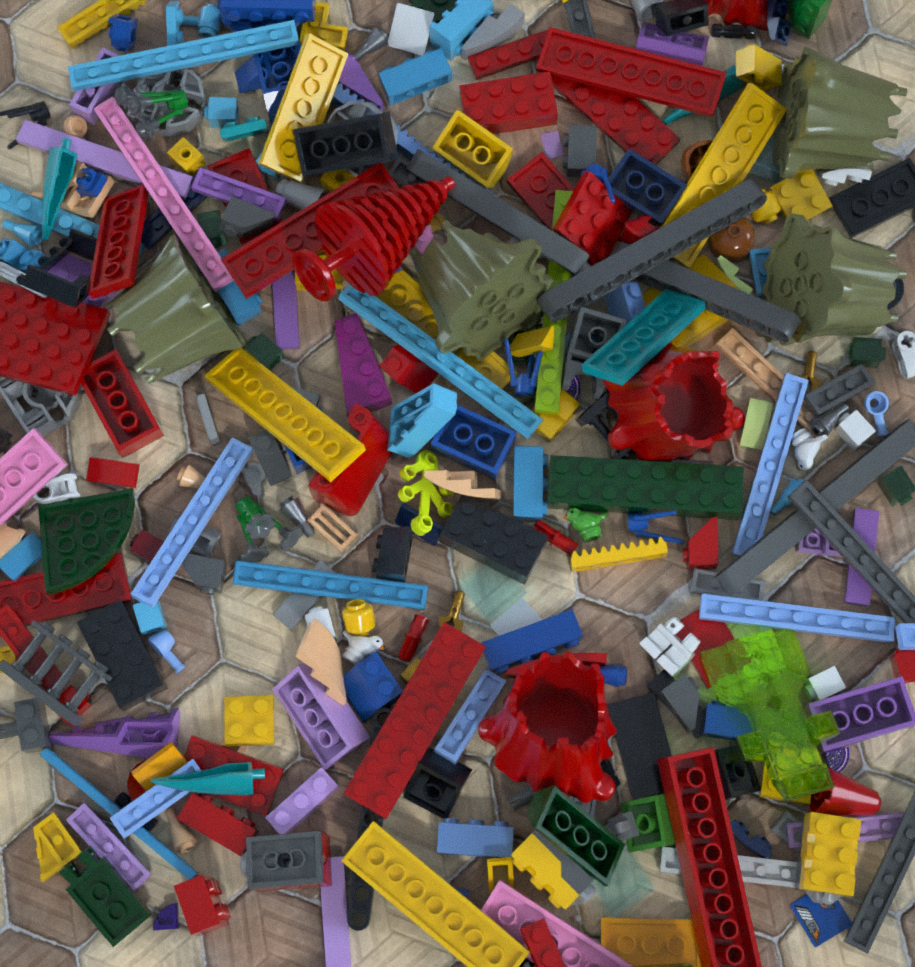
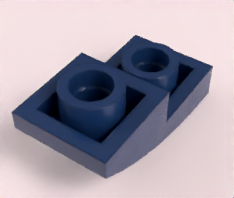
M768 0L767 25L770 38L783 46H787L792 24L785 20L789 1Z
M735 819L730 822L733 837L743 847L762 858L768 859L773 856L770 851L773 848L764 836L761 838L758 834L749 839L747 835L750 832L742 821L738 823Z

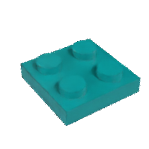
M260 116L246 119L247 123L240 125L237 122L226 123L223 129H219L221 138L225 143L268 133L265 119L260 120Z

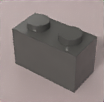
M569 125V132L564 133L563 147H568V155H563V169H567V177H581L582 171H586L588 166L596 164L597 126Z

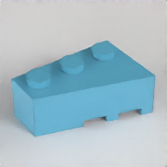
M457 0L455 2L456 7L451 12L446 10L442 13L444 18L438 24L433 21L429 25L430 46L435 50L442 48L445 57L450 61L455 56H460L461 47L489 15L494 16L493 1Z
M432 384L391 407L388 450L411 459L456 414L457 393L437 384Z

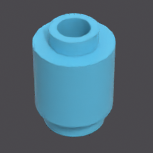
M207 4V6L201 8L197 26L198 35L201 38L219 35L222 23L219 6Z

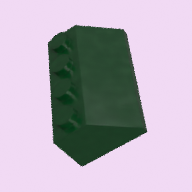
M556 786L536 791L527 810L533 829L603 886H608L625 843Z

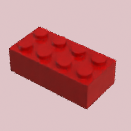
M550 71L459 85L462 112L492 134L557 125L558 111Z
M117 349L92 361L87 368L81 385L122 459L164 436L162 430Z

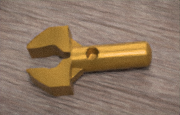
M816 351L808 352L805 373L802 376L797 375L809 380L811 385L810 392L819 388L821 381L814 376L817 359Z
M457 590L455 592L449 614L446 616L440 615L439 627L442 626L443 622L449 623L453 620L454 628L462 631L464 622L459 620L458 615L465 596L463 591Z

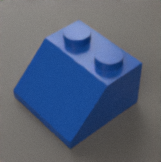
M377 652L356 664L344 675L346 697L363 722L372 718L378 709L387 708L396 702L403 692Z

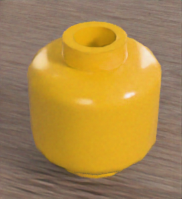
M763 189L762 191L767 196L765 204L750 214L756 223L763 221L766 225L778 219L776 214L780 212L781 206L773 191Z
M364 599L349 601L342 610L345 630L350 634H355V636L368 635L369 631L376 625L372 605L365 602Z

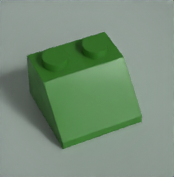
M665 794L620 803L622 814L632 811L639 832L638 836L627 839L628 852L675 845Z

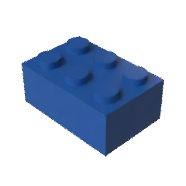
M457 404L456 414L436 433L431 442V450L496 481L516 441L517 432Z

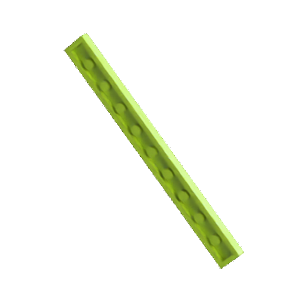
M556 190L552 229L573 191ZM549 260L548 275L553 279L550 287L552 289L570 279L571 273ZM544 313L543 328L554 327L553 350L545 351L542 355L538 372L535 413L559 414L567 317L557 322H551Z

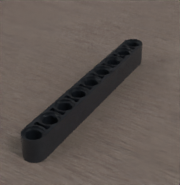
M380 708L374 713L369 749L382 728L378 723V718L382 714L389 715L392 711L391 709ZM363 805L361 807L357 841L370 826L365 822L366 815L369 812H373ZM379 816L377 824L383 828L384 818ZM354 871L347 923L353 930L363 931L369 926L371 921L375 889ZM360 887H366L369 891V897L365 901H358L356 899L355 893ZM357 912H362L366 917V921L361 927H356L352 922V917Z

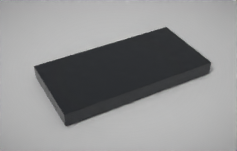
M910 158L871 176L870 180L865 179L862 183L859 182L829 197L832 208L850 238H854L915 207V165Z
M655 693L607 704L610 719L617 729L615 739L632 800L664 793L657 759L672 756Z

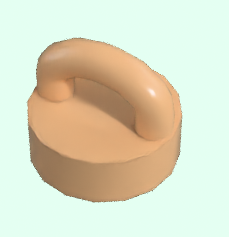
M74 115L66 118L64 121V133L78 138H82L86 134L87 123L83 117Z

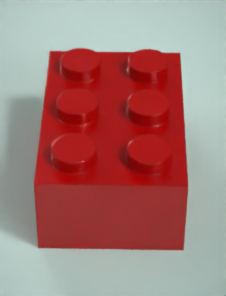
M200 875L174 886L191 935L202 936L229 925L228 919L231 918L227 904L221 903L219 895L223 893L218 880L215 881L213 877Z

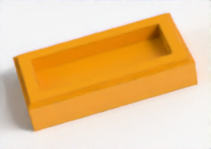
M171 741L131 772L134 778L147 791L156 785L152 783L151 778L169 776L187 763V760Z

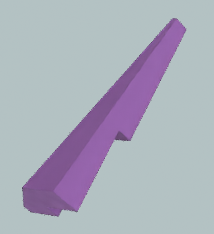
M173 708L172 713L158 715L157 712H151L149 717L134 719L133 716L96 722L95 727L82 729L80 726H75L73 731L58 733L56 730H53L49 738L51 744L150 758L171 741L176 747L178 746L180 711L179 708Z

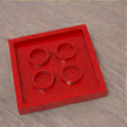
M584 171L552 230L588 253L590 256L586 262L592 267L608 258L625 227L624 223L628 221L632 212L615 195V202L611 203L605 185L591 171Z

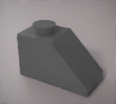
M231 196L221 219L220 230L231 237L245 238L272 228L275 213Z
M265 430L249 438L270 486L292 477L277 441L270 432Z
M188 553L182 565L196 587L200 589V592L208 595H214L215 592L221 593L228 567L227 563L224 560Z
M684 674L663 689L659 696L689 734L695 729L700 694L697 691L699 686L691 676L687 678Z

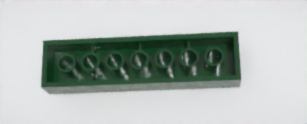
M550 455L547 509L569 510L570 508H577L581 511L643 512V514L675 510L677 513L672 516L717 517L718 519L739 520L742 515L744 467Z

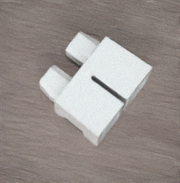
M677 617L671 618L666 623H660L648 637H645L639 643L654 659H658L657 662L671 676H677L696 655L694 651L701 642L692 633H689L683 641L676 635L684 627Z

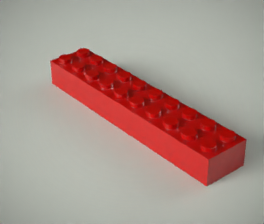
M714 747L658 758L657 762L702 967H762Z

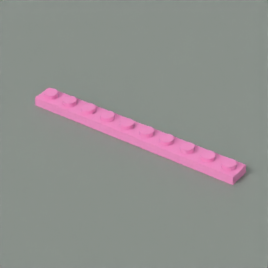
M112 96L93 108L213 290L216 292L234 281L222 263V258L120 106L117 105L114 97Z

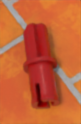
M537 520L532 527L549 536L547 541L550 542V546L553 544L569 556L572 555L579 544L560 533V529L557 531L541 520Z
M419 614L414 615L408 633L404 634L406 638L398 654L400 660L408 663L411 662L418 644L422 643L421 637L427 623H429L428 618Z

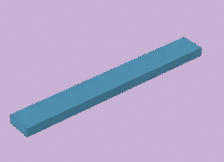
M238 560L235 563L233 585L351 601L364 599L368 603L425 610L428 585Z
M45 748L41 752V757L108 813L114 815L122 809L52 750ZM143 826L133 832L190 880L199 876V872Z

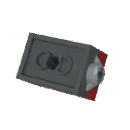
M320 831L246 837L247 851L240 859L241 873L247 878L248 889L257 892H268L283 889L292 890L332 886L329 835Z

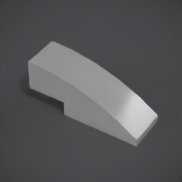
M510 3L497 20L489 15L461 47V58L467 60L468 56L495 48L504 43L524 25L525 13Z

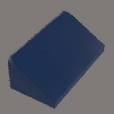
M402 503L395 523L401 527H411V521L419 515V511ZM432 519V529L425 535L419 536L412 530V534L435 546L440 540V533L444 527Z

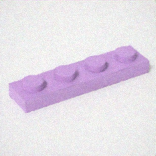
M83 803L66 819L100 858L105 856L134 892L152 876L147 868L86 803Z

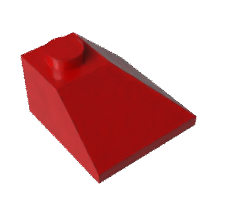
M399 344L391 349L379 365L396 382L415 394L430 386L439 375V373Z

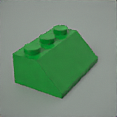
M788 0L791 27L798 35L810 39L824 22L832 0Z

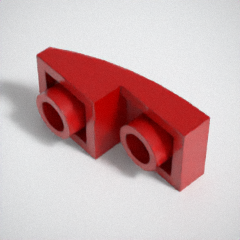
M90 457L86 481L136 488L140 465Z

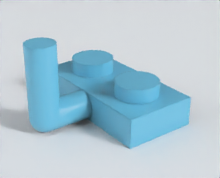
M170 1L166 6L167 46L184 42L183 31H180V25L198 26L199 17L183 16V9H179V1Z

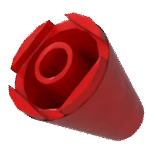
M820 766L813 776V783L816 784L814 791L811 792L810 812L835 816L874 815L875 812L880 810L882 801L877 791L830 767Z

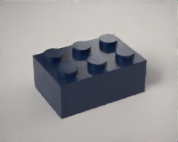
M631 149L627 150L608 178L613 194L631 212L639 217L642 215L653 217L649 223L655 227L659 226V228L687 187V184Z

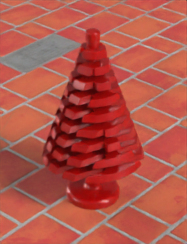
M446 176L440 181L434 179L426 181V183L407 185L399 189L392 188L388 191H379L374 194H366L361 197L357 196L319 206L316 210L317 213H315L314 221L318 224V226H315L318 238L325 245L322 248L327 257L322 259L309 249H299L292 255V264L302 285L314 298L327 302L335 295L336 285L331 272L336 269L353 288L364 294L366 291L369 296L381 294L401 266L403 260L410 253L411 248L415 246L418 238L425 231L426 226L432 221L433 215L437 214L440 205L445 202L448 197L447 192L455 187L453 178Z

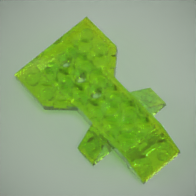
M783 629L773 632L768 630L727 641L725 645L701 651L700 656L716 700L739 709V712L747 715L753 732L736 737L744 760L765 762L773 786L785 801L833 789L835 786L826 763H822L816 746L838 736L840 731L832 710L808 716L807 719L805 718L797 696L810 670L795 631ZM752 658L758 659L760 661L759 665L755 661L751 662ZM760 681L768 682V687H765L764 684H759ZM768 704H775L777 706L776 710L773 707H768Z

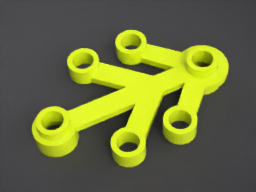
M429 450L421 451L416 458L415 464L412 466L406 465L400 470V477L404 481H410L416 476V473L422 472V479L411 486H404L398 491V497L403 502L410 501L414 498L415 494L420 492L419 515L411 521L413 532L419 536L428 533L433 526V521L429 516L430 498L442 518L449 517L454 509L451 503L443 501L440 494L443 497H449L455 492L439 486V494L433 483L424 477V471H437L439 465L437 457Z

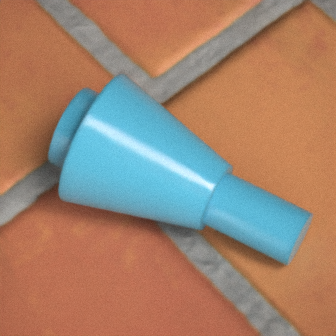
M7 219L2 223L3 228L14 232L16 236L31 248L39 245L43 240L41 226L16 224Z
M792 478L780 499L771 506L770 511L774 516L786 506L788 507L793 504L787 497L803 482L801 478L798 480Z

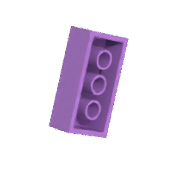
M903 676L815 701L804 707L819 754L915 726V711Z

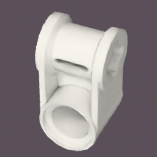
M903 331L894 339L891 348L898 363L900 373L906 380L915 377V334L910 331Z
M64 474L53 478L33 497L40 505L81 498L76 488V474ZM43 489L50 490V493L47 497H39V493Z

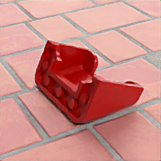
M357 403L354 404L349 413L348 422L351 428L358 432L357 440L364 444L366 451L332 482L319 472H316L308 485L314 500L322 504L324 503L327 507L348 517L358 514L393 453L388 450L389 430L368 409Z

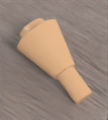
M188 464L187 468H181L176 480L180 481L179 486L199 489L206 477Z
M168 809L165 813L171 824L174 852L184 854L193 850L197 839L177 819L178 816L175 809Z

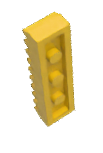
M99 0L59 25L57 29L69 47L76 49L79 43L82 45L85 43V39L90 40L93 34L98 35L101 29L106 30L109 24L113 25V23L109 22L111 16L115 14L128 16L131 10L136 11L139 5L144 6L146 0Z
M659 537L657 544L651 538L647 545H645L643 540H640L638 547L632 541L628 548H626L624 543H621L619 550L614 545H611L610 551H607L602 546L600 553L595 548H592L589 555L585 549L582 550L581 556L576 551H573L570 558L571 573L664 558L668 554L667 544L662 537Z

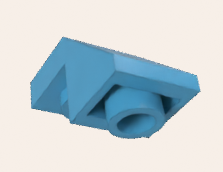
M3 238L0 241V261L26 273L29 264L39 267L38 259L41 256H46L39 250L25 248L14 239Z

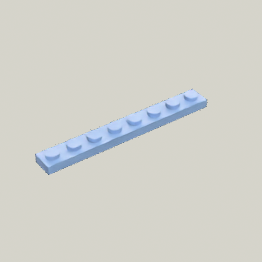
M785 373L731 551L732 555L739 557L763 537L809 380L789 373Z
M233 437L231 438L131 592L132 598L151 608L155 606L253 453V447Z
M702 594L700 598L699 619L887 643L894 641L895 617Z

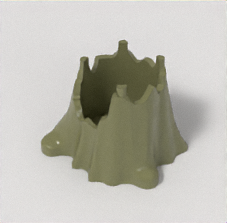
M804 47L801 56L795 57L794 63L785 62L782 69V86H779L777 93L778 103L787 108V111L773 132L774 166L780 167V177L792 179L799 171L814 169L873 168L874 164L872 161H888L890 153L881 151L872 143L875 140L886 137L897 138L898 129L889 128L888 117L899 115L901 109L893 103L890 96L900 95L906 97L907 88L898 87L896 83L842 65L809 47Z
M790 214L784 223L781 237L771 245L769 256L763 265L767 273V280L762 287V293L766 296L767 302L795 313L801 320L790 341L787 343L780 342V344L788 346L795 342L801 343L812 337L870 335L877 327L887 323H896L898 315L890 314L887 305L895 299L896 289L893 282L896 279H905L907 275L906 270L898 269L886 261V259L895 260L897 257L896 252L888 251L879 245L848 238L833 226L821 228L817 225H812L810 227L803 215ZM755 331L757 336L765 337L768 343L778 341Z
M446 220L441 224L442 229L447 235V243L445 245L439 244L432 239L426 247L424 254L420 253L416 247L410 250V255L414 258L415 269L419 275L416 279L434 313L438 325L435 345L441 353L446 354L462 347L467 356L474 355L478 361H482L492 351L502 347L504 339H508L514 332H528L541 321V308L537 302L542 294L550 290L553 279L549 275L544 274L546 268L542 264L536 263L542 252V247L536 240L530 238L518 244H508L502 242L491 233L480 235L472 229L462 230L452 226Z
M174 234L169 237L163 250L150 267L135 280L134 285L124 289L106 304L108 310L115 307L119 312L115 323L107 328L111 336L120 331H134V344L138 350L145 352L141 356L142 359L133 366L136 372L140 374L146 369L157 368L145 377L149 384L209 355L240 349L247 343L218 294L196 266L181 240Z

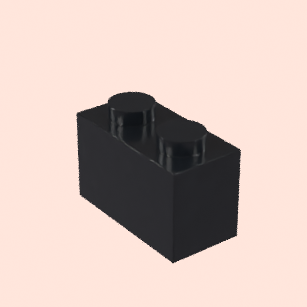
M671 0L655 4L656 26L666 36L708 26V4L704 0Z

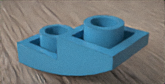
M32 532L0 560V569L15 582L31 565L34 566L42 558L41 539Z

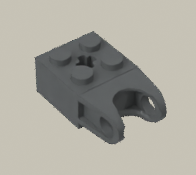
M585 307L579 308L575 315L564 356L561 390H568L574 376L579 374L586 375L592 381V399L599 400L605 388L603 379L583 373L582 364L626 325L627 320ZM594 334L597 335L596 339L599 340L597 343L591 339Z

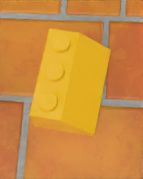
M458 109L432 147L433 150L487 188H494L506 171L514 148Z

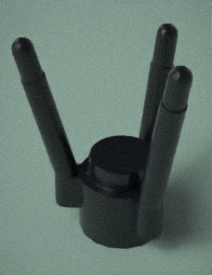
M44 101L0 112V116L7 115L8 118L29 114L32 122L37 121V124L46 126V120L51 118ZM15 139L7 148L11 149L19 143Z

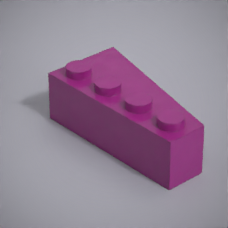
M357 313L336 320L335 328L347 418L355 403L365 407L371 413L392 405L391 395Z

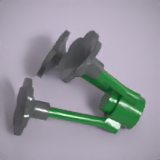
M244 497L235 505V509L239 513L236 518L242 526L248 550L240 556L241 561L257 563L269 555L266 547L257 548L252 539L267 537L270 530L274 527L279 530V534L284 538L280 543L283 551H287L290 547L296 545L298 539L303 535L301 526L298 525L291 530L286 526L282 527L269 513L262 509L259 503L255 504L251 497Z

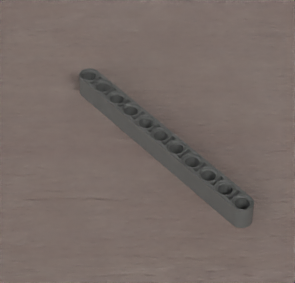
M748 179L550 289L539 297L537 304L551 322L560 321L579 310L580 307H585L756 211L765 204L767 196L752 179Z
M909 418L901 423L818 491L835 511L915 447V424ZM797 508L715 576V579L729 597L733 596L813 531L815 527Z

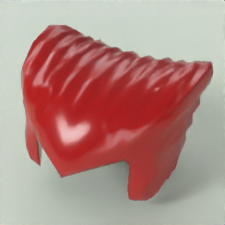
M642 215L624 223V231L618 242H625L631 245L660 228L659 226L654 227L647 223L653 217Z

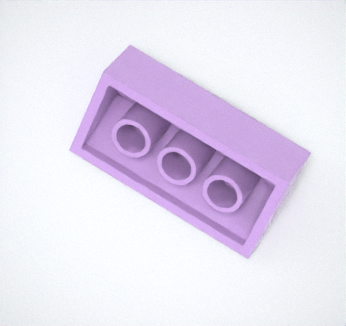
M302 663L272 690L324 770H327L359 749L370 739V736L349 704L346 703L342 706L326 695L327 686L310 675L313 668Z

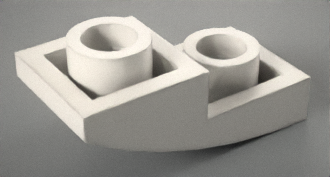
M866 168L824 169L819 172V176L824 178V183L837 186L838 182L845 183L847 175H849V180L862 183L863 179L870 180L872 171Z

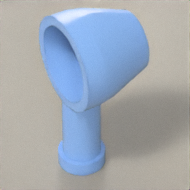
M874 391L865 397L864 408L868 413L874 415L877 436L889 434L883 413L888 409L889 400L884 393ZM872 399L875 400L874 407L870 406V401Z
M161 631L147 639L153 650L170 664L176 674L186 667L170 651L175 640L168 631Z

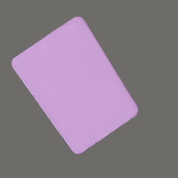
M558 131L540 135L544 152L548 159L564 155Z

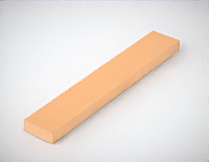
M732 327L715 346L776 403L783 375ZM803 400L796 423L802 429L806 428L808 432L812 433L813 437L817 438L818 436L814 435L810 428V420L815 416Z

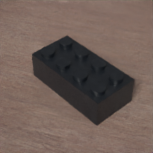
M390 111L293 129L302 176L398 159Z
M462 494L440 533L439 542L525 585L547 544L549 536L470 496Z
M121 599L77 621L95 660L109 668L106 673L113 678L111 681L106 680V683L121 710L126 711L168 689L126 604Z

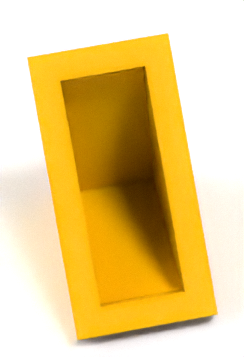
M512 857L487 859L489 896L500 879L514 888Z

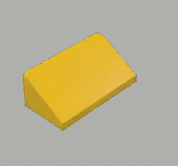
M550 326L517 334L510 345L511 354L516 357L536 354L540 350L543 352L553 350L554 327Z

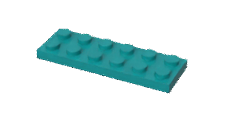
M665 289L582 364L583 373L623 386L706 309L705 301Z

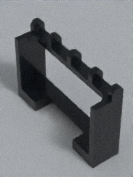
M72 228L69 238H62L59 241L61 248L53 246L49 250L50 258L41 256L38 259L39 267L29 264L26 275L20 274L16 278L17 283L76 308L89 296L88 288L91 275L87 277L81 274L75 281L71 282L48 271L69 252L94 260L97 238Z

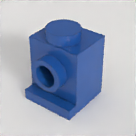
M120 14L111 16L109 18V22L113 23L109 29L111 46L117 51H127V49L135 45L138 18Z

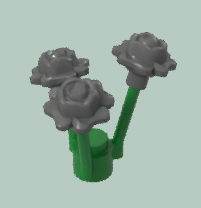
M122 82L121 87L115 90L117 105H122L125 110L128 109L137 115L139 122L135 127L142 139L148 138L154 141V129L160 127L159 124L174 116L183 114L182 109L188 108L184 90L141 93L137 88L131 91L125 82ZM166 102L168 109H173L172 112L159 119L155 118L149 121L142 117L145 107L151 106L152 103Z

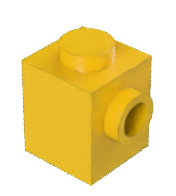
M184 137L167 152L170 162L182 173L190 176L195 175L199 168H204L206 164L203 155Z
M346 169L325 172L320 178L321 186L324 189H328L330 193L355 178V176Z

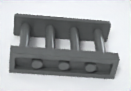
M33 620L31 625L37 628L39 632L17 661H13L11 664L2 660L0 670L67 722L79 726L84 718L77 714L78 706L100 676L108 681H111L113 677L106 673L109 668L99 661L91 662L89 660L91 655L80 647L75 650L71 647L73 642L63 634L59 637L53 633L55 628L45 621L40 624ZM46 637H49L57 643L36 673L34 675L31 674L30 677L24 673L26 670L24 667ZM66 650L74 656L73 660L52 688L49 687L48 690L44 689L41 686L44 683L42 681L63 651ZM83 663L92 672L70 702L67 701L64 704L59 700L61 697L60 693Z

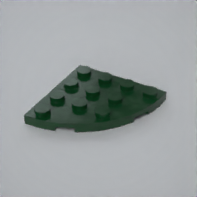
M133 488L38 505L44 584L47 595L59 593L83 583L105 567L115 556L127 537L134 516L135 492Z

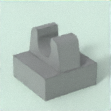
M632 811L607 819L609 826L605 828L621 841L639 835Z

